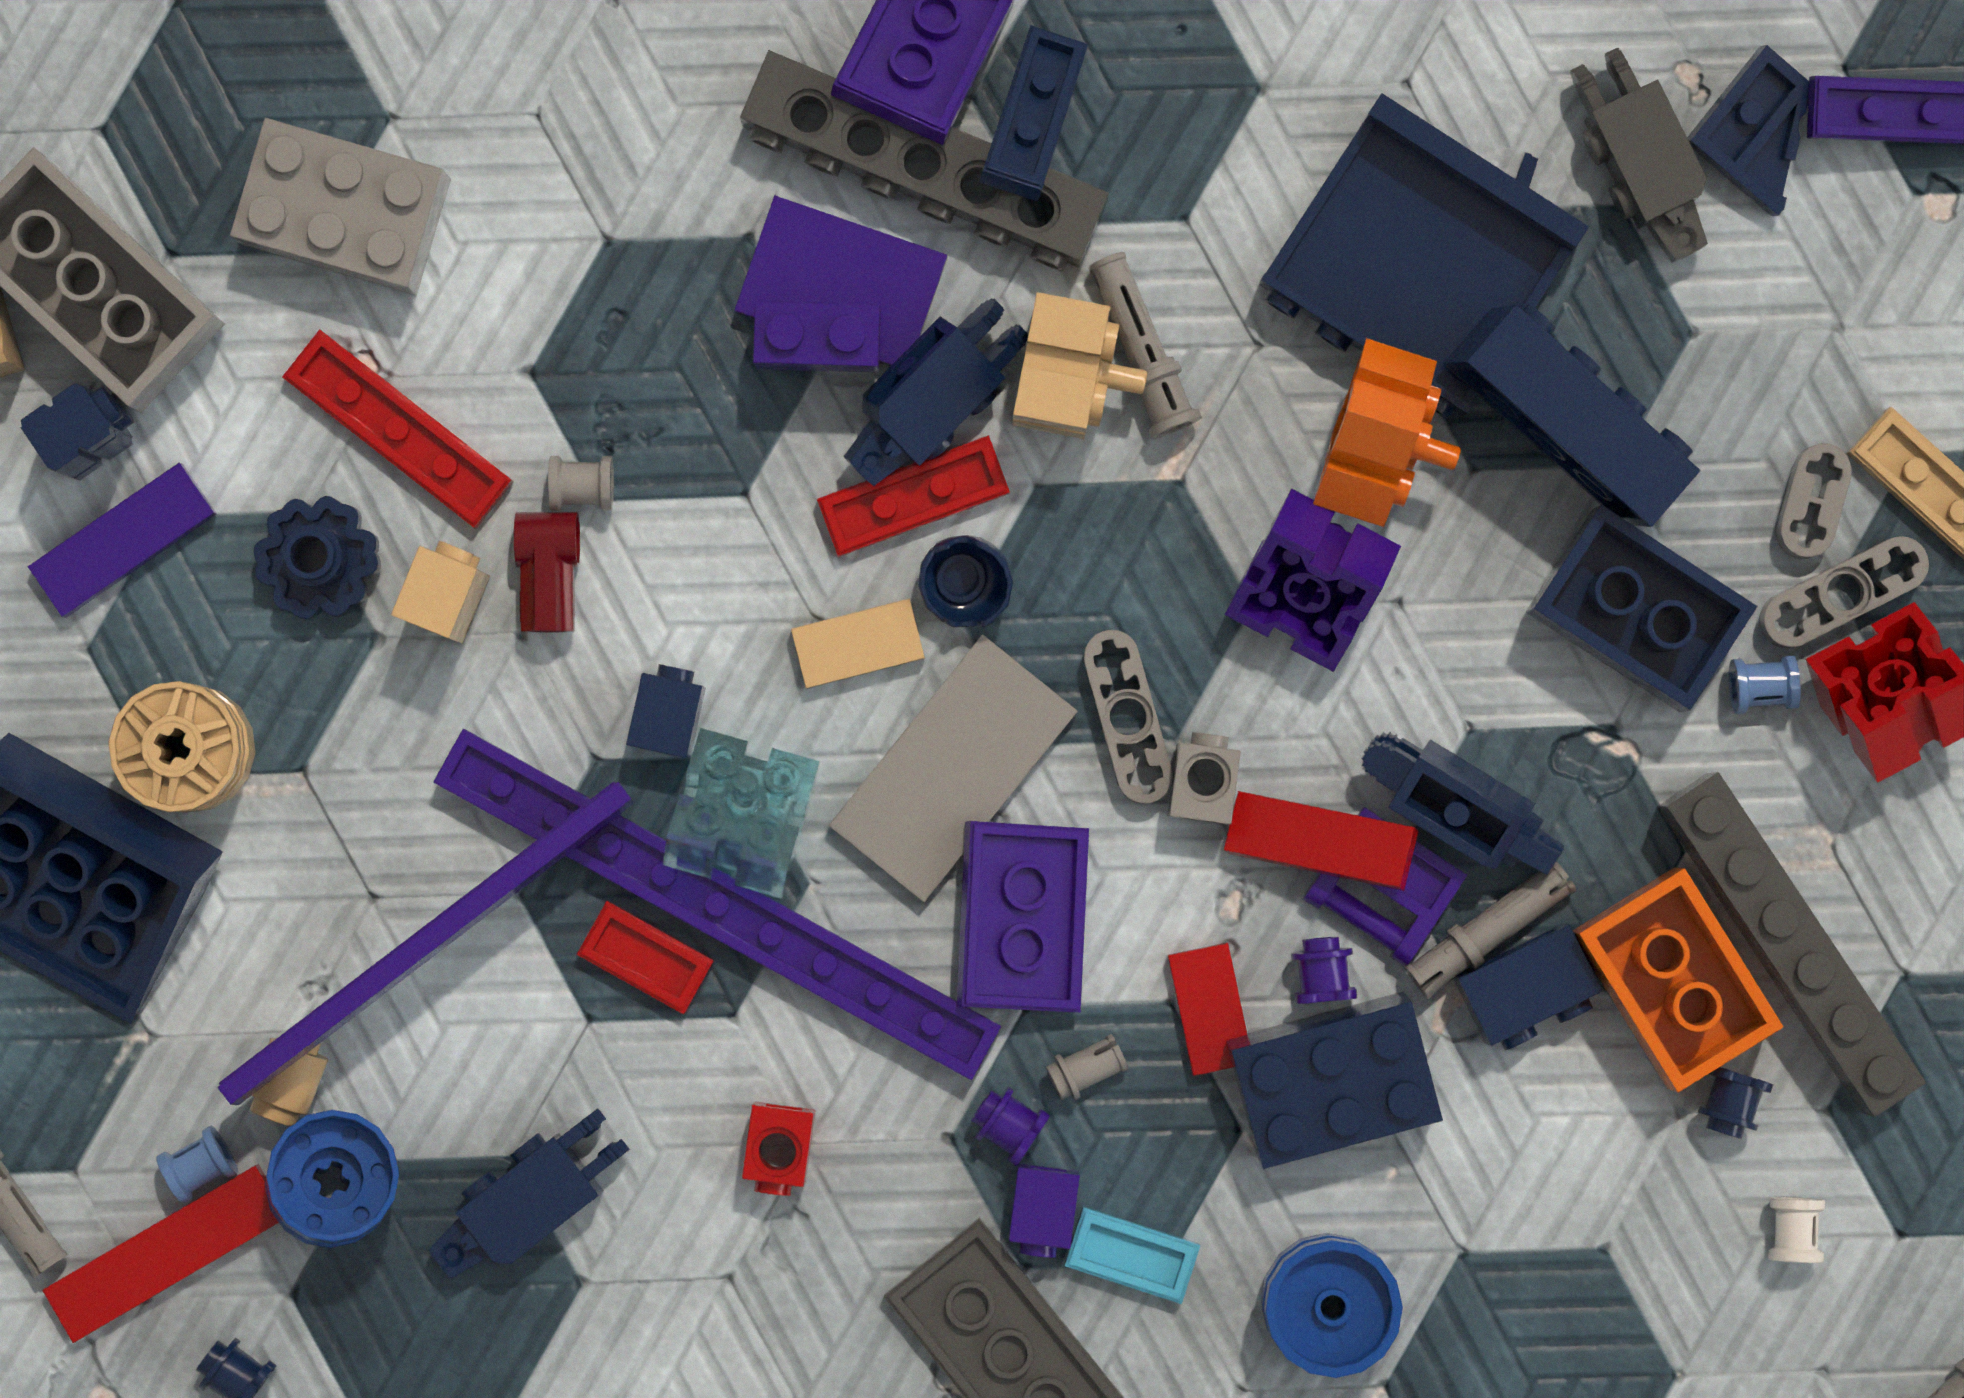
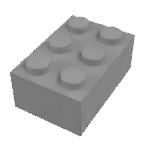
M264 118L230 236L243 246L417 296L451 178L442 168Z

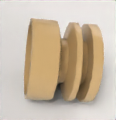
M180 681L153 684L132 696L115 717L108 741L111 767L123 789L143 805L167 812L187 813L211 810L233 798L249 778L256 754L253 728L238 704L221 691ZM183 733H186L183 738V744L190 748L188 757H175L170 761L172 750L165 746L168 736L180 737Z

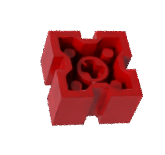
M1915 602L1871 624L1874 636L1855 645L1848 636L1805 659L1820 707L1842 736L1849 733L1855 754L1877 783L1920 761L1919 751L1926 743L1935 740L1945 748L1964 738V664L1951 647L1943 650L1938 631Z

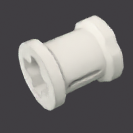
M1770 1197V1207L1776 1210L1775 1247L1769 1250L1768 1260L1799 1263L1824 1262V1252L1818 1249L1819 1212L1825 1210V1200Z

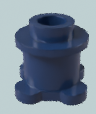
M1721 1067L1709 1073V1075L1715 1076L1706 1108L1699 1107L1698 1113L1709 1116L1706 1128L1742 1139L1745 1128L1757 1131L1759 1125L1754 1124L1753 1121L1762 1092L1771 1093L1774 1084Z
M237 1338L228 1347L218 1340L196 1368V1371L204 1376L198 1388L204 1391L208 1386L222 1398H254L277 1365L270 1360L264 1366L238 1347L241 1341Z

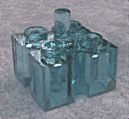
M700 728L687 769L684 795H679L666 837L663 865L710 879L715 865L736 871L735 886L782 898L795 857L799 832L802 833L814 793L820 761L772 748L768 761L746 755L748 741Z

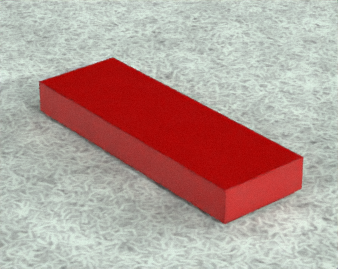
M988 435L947 450L933 459H926L920 466L917 463H912L896 469L875 486L866 480L818 498L817 501L839 558L1009 495L1010 491Z
M1238 791L1224 851L1231 855L1404 891L1419 831L1411 826Z

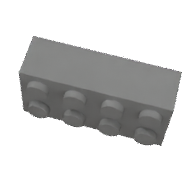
M34 147L0 182V286L127 406L142 413L225 323L59 167Z

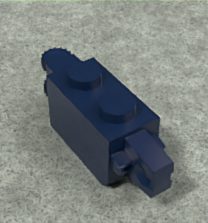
M995 298L981 303L958 327L940 316L863 394L862 412L870 421L843 457L859 475L873 486L909 459L920 466L926 459H933L939 456L953 441V431L969 415L974 416L981 413L995 399L997 395L996 388L1006 378L1000 371L1016 356L1017 352L1021 351L1028 340V333L1020 325L1016 324L1006 329L983 353L975 346L996 325L1003 315L1004 309Z
M1383 732L1380 736L1376 735L1375 740L1372 739L1368 749L1366 748L1363 752L1365 755L1361 758L1364 761L1362 766L1365 767V772H1368L1370 777L1375 776L1376 781L1396 792L1388 808L1483 866L1496 869L1499 863L1503 862L1515 868L1520 860L1546 875L1550 873L1562 854L1564 845L1539 829L1544 820L1532 812L1536 803L1431 739L1423 750L1404 738L1399 739L1397 734L1392 735L1391 732L1389 734Z
M598 1108L562 1136L558 1133L546 1142L541 1134L537 1133L510 1154V1157L517 1164L514 1168L498 1180L489 1171L461 1193L468 1203L456 1212L459 1218L429 1249L434 1260L450 1279L489 1257L496 1263L512 1264L604 1191L594 1177L629 1151V1147L622 1139L618 1142H611L598 1152L597 1158L587 1166H584L570 1148L581 1138H588L601 1128V1123L606 1118Z

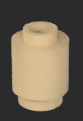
M270 1038L268 1045L276 1038ZM321 1043L252 1095L254 1099L250 1111L287 1126H292L298 1122L301 1114L307 1115L328 1062V1058L318 1053Z

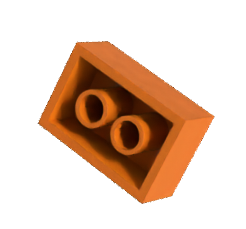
M1672 868L1573 930L1586 959L1669 1090L1679 1093L1784 1027L1685 868Z

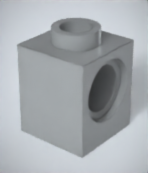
M1192 732L1191 744L1177 743L1168 808L1169 817L1231 824L1241 751L1227 749L1229 737ZM1198 760L1214 762L1222 774V782L1219 789L1209 796L1197 794L1188 783V771L1192 764Z

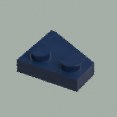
M1768 45L1760 46L1687 137L1693 150L1771 216H1779L1785 208L1787 197L1783 196L1790 162L1796 160L1801 138L1799 122L1808 107L1809 81Z

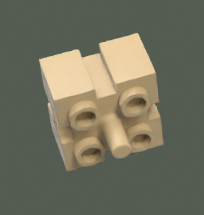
M1036 293L1014 407L1013 426L1084 439L1087 425L1100 426L1107 388L1136 394L1144 393L1147 379L1146 370L1111 364L1119 324L1107 322L1110 306L1045 293Z

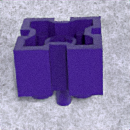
M1291 488L1265 539L1262 540L1247 567L1224 615L1266 637H1269L1273 628L1295 638L1290 650L1334 672L1352 642L1360 622L1364 621L1383 589L1401 545L1357 523L1353 532L1349 533L1340 524L1330 523L1335 511L1314 505L1313 499Z

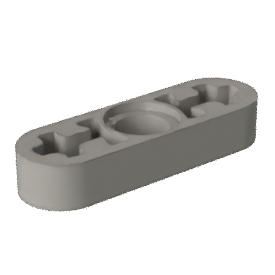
M1899 536L1882 541L1770 598L1760 612L1759 624L1762 634L1770 643L1781 648L1803 645L1919 586L1928 573V555L1920 543L1909 537ZM1892 548L1898 555L1909 554L1912 557L1913 564L1906 568L1908 579L1903 582L1902 578L1897 574L1876 582L1875 584L1883 591V594L1875 597L1873 582L1859 564L1867 560L1868 570L1871 572L1887 565L1891 561L1888 551ZM1837 575L1852 577L1860 587V599L1850 610H1840L1834 607L1828 599V585ZM1812 587L1815 603L1818 609L1828 618V622L1821 625L1819 614L1816 613L1797 623L1800 633L1796 637L1789 630L1778 631L1775 628L1774 621L1781 617L1779 606L1785 603L1789 610H1796L1811 603L1812 600L1805 595V591Z
M1118 630L1102 631L1088 642L1083 660L1117 784L1124 796L1131 801L1142 804L1152 803L1161 799L1168 792L1173 774L1136 643L1126 633ZM1112 640L1116 649L1126 648L1129 654V659L1124 660L1120 664L1123 681L1125 682L1131 677L1136 676L1139 690H1119L1104 699L1100 685L1111 686L1113 683L1108 668H1097L1094 663V657L1102 653L1101 643ZM1123 699H1132L1139 702L1146 713V721L1143 728L1133 735H1124L1117 732L1110 722L1112 707ZM1152 735L1156 748H1145L1143 752L1148 766H1159L1162 771V777L1153 781V792L1144 794L1140 785L1130 786L1127 781V774H1131L1136 770L1132 752L1120 758L1117 744H1136Z

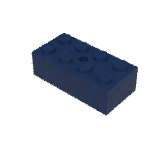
M1528 304L1523 310L1517 305L1491 308L1443 364L1600 505H1603L1634 526L1652 527L1701 471L1688 459L1693 453L1692 449L1669 429L1664 428L1659 433L1642 417L1647 412V409L1628 391L1618 387L1613 392L1596 376L1601 371V368L1584 351L1576 346H1572L1567 351L1551 336L1555 326L1537 309Z

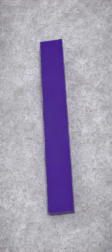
M612 782L219 1082L220 1086L217 1088L230 1105H240L632 806L634 804L633 800L619 782Z

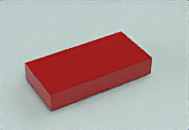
M610 901L605 902L576 954L682 1014L686 1013L715 961Z
M1228 942L1168 954L1192 1075L1234 1068L1226 1041L1247 1035Z

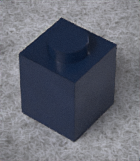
M659 664L657 675L641 674L626 745L687 759L691 758L706 687L693 684L695 672Z

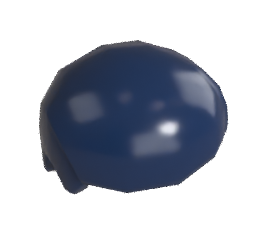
M962 535L938 541L928 551L921 562L917 586L926 609L951 627H986L992 624L1008 607L1013 578L1006 557L994 544L981 537Z

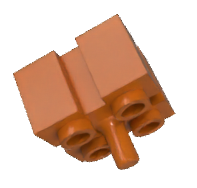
M1366 338L1352 376L1347 395H1345L1332 431L1325 457V465L1313 502L1314 505L1384 527L1392 505L1404 507L1415 475V472L1411 470H1413L1417 460L1449 470L1455 469L1461 448L1430 438L1433 425L1430 423L1436 411L1442 390L1431 385L1437 364L1436 360Z

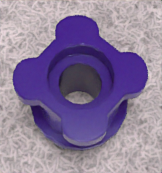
M1339 937L1302 940L1303 951L1291 953V960H1298L1301 991L1295 992V1002L1297 1004L1356 999L1357 989L1350 987L1347 956L1353 954L1352 948H1340Z
M1010 1087L1001 1096L991 1090L971 1119L973 1123L980 1127L974 1138L981 1141L985 1137L1009 1154L1008 1161L1017 1166L1048 1121L1050 1115L1042 1109L1036 1113L1011 1095L1014 1090Z

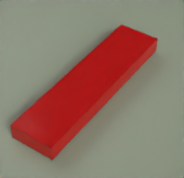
M320 329L282 376L292 386L475 529L478 528L514 482Z
M257 1164L43 1289L42 1291L72 1343L278 1224L279 1222L269 1208L265 1189L266 1176L260 1165Z

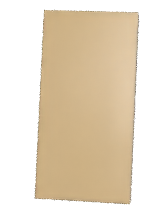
M910 598L791 629L806 689L925 659Z

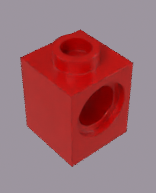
M756 1101L752 1104L742 1179L754 1180V1191L772 1195L791 1196L792 1186L804 1187L810 1156L815 1109ZM781 1133L793 1141L796 1155L790 1164L776 1167L765 1161L761 1153V1144L763 1139L770 1134Z

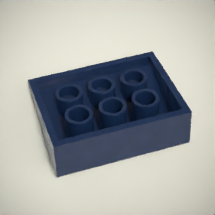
M8 733L0 740V951L131 1024L136 1019L199 905L223 851L15 735Z

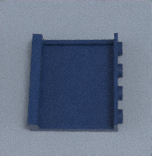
M1381 93L1269 269L1261 278L1259 285L1268 290L1263 299L1266 303L1292 319L1296 317L1299 311L1320 324L1315 331L1316 335L1343 352H1346L1350 345L1362 351L1365 340L1368 338L1436 360L1437 364L1431 385L1442 390L1435 412L1447 419L1450 418L1453 411L1464 417L1473 407L1472 404L1478 395L1443 363L1491 308L1517 305L1523 310L1527 304L1535 308L1572 250L1579 244L1589 226Z

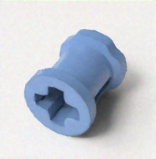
M1784 656L1780 662L1745 664L1741 658L1731 659L1729 664V692L1734 713L1744 714L1747 712L1748 707L1784 704L1786 709L1799 708L1801 687L1799 668L1795 656Z
M212 1125L202 1130V1138L171 1155L168 1152H163L156 1156L158 1167L174 1196L183 1203L193 1199L192 1192L217 1177L224 1174L229 1178L238 1173V1167L230 1149L220 1133Z

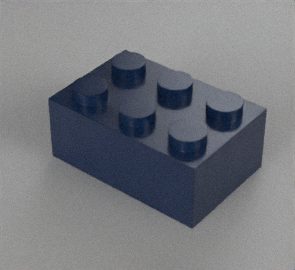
M1600 505L1591 510L1531 602L1526 613L1678 712H1684L1692 709L1758 606L1611 510Z
M1404 992L1247 1033L1245 1036L1226 1041L1256 1156L1263 1169L1443 1121L1413 1004Z

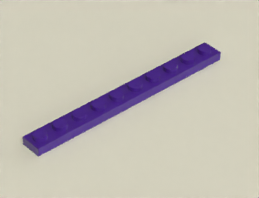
M462 729L433 783L536 840L591 799L466 729ZM618 815L566 855L570 859L971 1081L1001 1028V1025L969 1007H956L957 1001L622 815Z

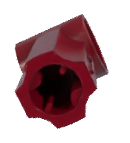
M516 512L514 519V556L516 567H520L521 632H575L574 567H578L580 561L578 512Z

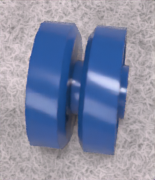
M1330 1233L1301 1238L1279 1253L1265 1275L1260 1302L1266 1328L1286 1359L1310 1374L1333 1378L1361 1373L1382 1359L1399 1334L1403 1310L1397 1280L1382 1259L1373 1250L1354 1238ZM1335 1295L1343 1300L1342 1303H1338L1341 1313L1330 1318L1324 1310H1321V1304L1326 1297Z

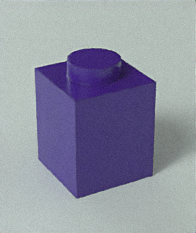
M1018 1164L1009 1241L1021 1243L1019 1253L1037 1257L1056 1258L1057 1248L1071 1249L1080 1179L1079 1171Z

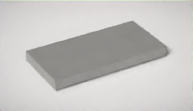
M982 634L831 821L829 826L920 900L925 902L964 854L965 822H989L1078 711Z

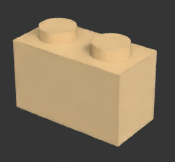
M439 541L435 552L419 546L391 615L463 644L490 575L476 569L480 561L479 557L455 546Z

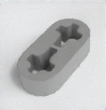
M1820 443L1805 449L1797 456L1792 466L1776 524V537L1779 546L1786 554L1794 558L1808 559L1820 555L1831 546L1835 538L1851 480L1852 467L1848 456L1843 450L1832 444ZM1822 455L1829 458L1828 468L1837 472L1836 480L1824 482L1818 498L1811 496L1815 476L1806 472L1807 464L1818 462ZM1808 505L1816 507L1812 527L1821 530L1820 539L1808 541L1804 548L1798 545L1799 535L1790 531L1791 523L1802 521L1806 516Z

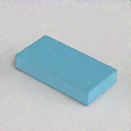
M1083 1206L1072 1238L1071 1249L1068 1251L1064 1266L1182 1304L1201 1245Z

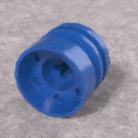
M328 1110L306 1115L284 1131L271 1151L265 1180L270 1211L284 1231L305 1244L335 1248L356 1243L378 1227L395 1199L399 1170L394 1148L379 1127L358 1114ZM330 1166L337 1167L342 1170L340 1181L348 1185L347 1190H335L331 1198L320 1195L321 1183L313 1179L314 1174H326Z

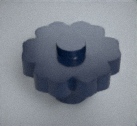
M324 496L317 500L313 507L301 499H292L282 509L269 515L267 518V528L271 537L258 541L253 550L255 560L258 562L255 573L257 580L261 583L275 587L273 600L278 608L292 612L306 620L315 618L322 609L332 616L342 617L353 606L360 605L367 599L368 588L364 579L371 578L380 571L381 560L377 554L379 551L378 537L370 531L360 529L362 524L360 511L350 505L342 504L331 496Z

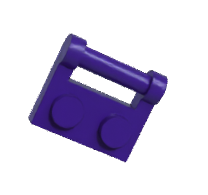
M1365 807L1357 815L1385 821ZM1416 841L1404 891L1369 884L1416 915L1406 931L1337 886L1336 884L1340 877L1319 873L1305 893L1303 900L1316 909L1323 905L1391 950L1390 958L1405 967L1413 959L1467 877V874Z

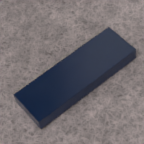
M1030 25L979 180L980 183L1038 201L1088 44Z

